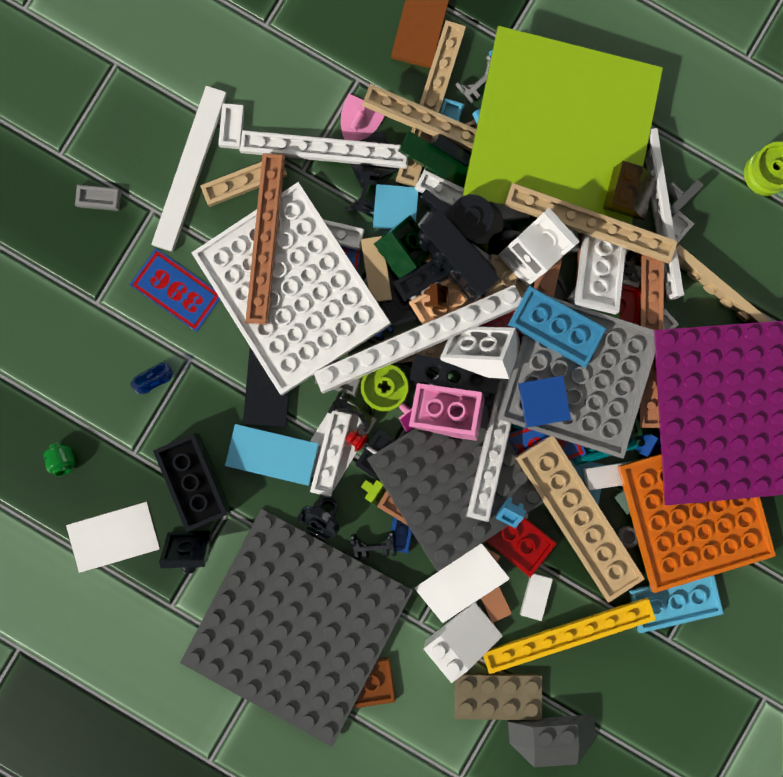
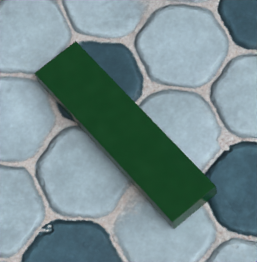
M411 131L407 132L398 152L430 172L464 188L468 167Z

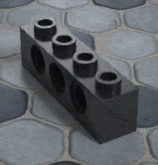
M416 354L413 356L410 381H414L413 386H417V383L433 384L441 387L482 392L484 397L491 398V394H497L499 378H488L478 374L482 382L479 386H473L470 383V377L477 373L444 362L441 358ZM430 367L437 368L439 371L438 378H428L427 370ZM450 371L459 372L460 380L457 383L449 380L448 374Z

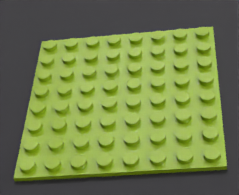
M498 26L463 196L469 194L479 195L490 203L504 206L510 186L514 183L631 225L633 217L603 209L613 168L622 161L640 166L644 165L663 67Z

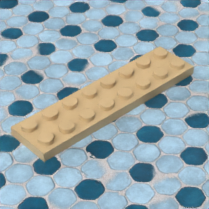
M548 435L515 457L608 603L644 580L643 575L555 437Z

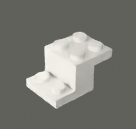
M548 208L498 256L528 287L580 241L559 217Z

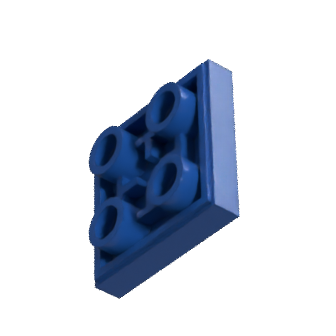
M563 375L518 383L526 428L571 420Z

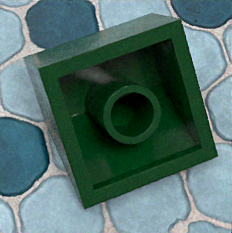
M411 215L374 243L378 252L384 257L399 279L416 269L430 255L428 250L425 252L417 243L420 227Z

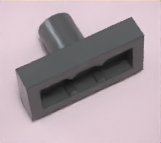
M699 180L695 181L685 191L674 181L667 186L668 196L674 200L670 205L672 217L704 186Z

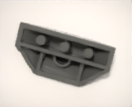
M594 715L542 718V720H508L509 743L533 767L576 765L596 738Z

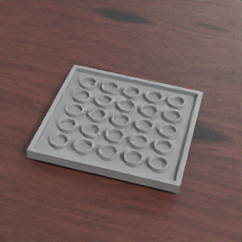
M553 298L604 326L607 330L586 368L523 334L518 356L511 372L497 419L526 428L518 383L563 375L571 420L528 427L527 429L624 459L655 356L654 330Z

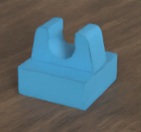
M509 497L498 510L495 518L516 528L524 519L526 510L523 509L524 505L522 503L518 506L512 504V498Z

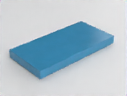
M528 286L508 323L509 327L516 328L518 332L584 368L588 366L607 330L604 326L531 286Z

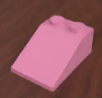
M417 383L409 427L455 438L478 441L485 397L482 392Z

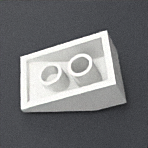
M475 327L448 339L440 358L444 362L488 378L509 379L518 356L520 340L516 328Z
M474 602L427 638L423 649L447 679L453 683L466 673L502 637V634L478 604Z

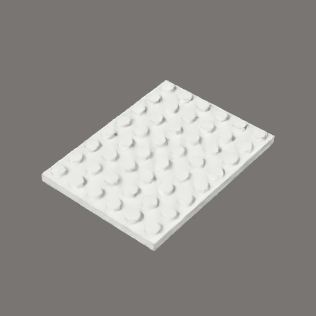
M299 182L282 192L268 325L245 323L257 209L191 252L282 396L314 375L313 372L327 367L391 325Z

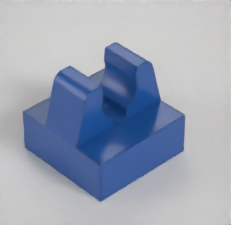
M651 434L639 436L640 439L645 441V445L637 446L635 450L644 458L656 455L661 447L659 438Z

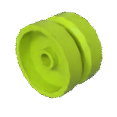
M772 142L765 145L746 162L744 179L747 186L754 193L762 196H773L783 191V142Z
M392 364L363 376L361 381V394L365 402L371 408L378 411H391L398 408L405 401L408 393V381L405 374ZM381 385H388L389 389L387 392H382L380 389Z

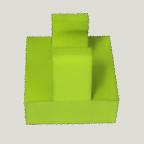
M365 480L361 488L368 492L365 499L378 505L386 492V489L378 480L374 484Z

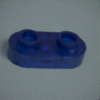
M159 363L134 377L131 381V387L137 394H146L159 385L169 382L172 378L173 370L168 363Z

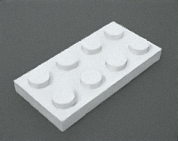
M583 234L574 305L615 315L619 312L626 254L625 248Z

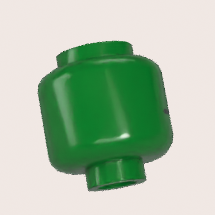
M54 443L43 454L46 470L54 476L67 475L75 466V459L70 446Z

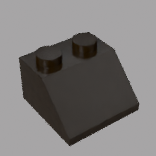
M627 161L620 162L613 168L603 209L639 220H645L656 178L643 166Z

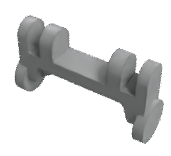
M489 55L486 57L488 62L485 75L475 84L460 85L458 82L455 84L471 104L474 101L469 95L473 93L478 99L480 94L476 89L487 80L491 61Z

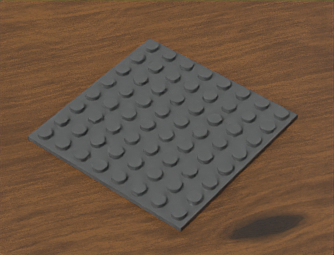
M261 509L180 663L332 747L413 589Z

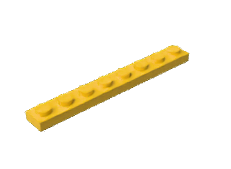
M646 597L490 648L483 657L489 674L655 621L656 618L650 601Z

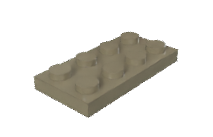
M464 673L454 682V718L542 720V675Z

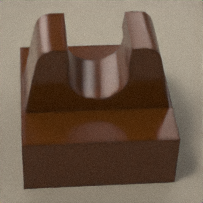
M438 283L430 284L429 288L424 290V295L430 296V301L425 302L424 305L440 310L449 309L448 287Z

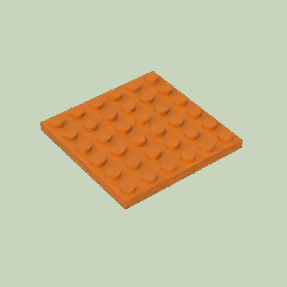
M661 453L617 466L652 592L657 593L776 556L760 497L664 505Z

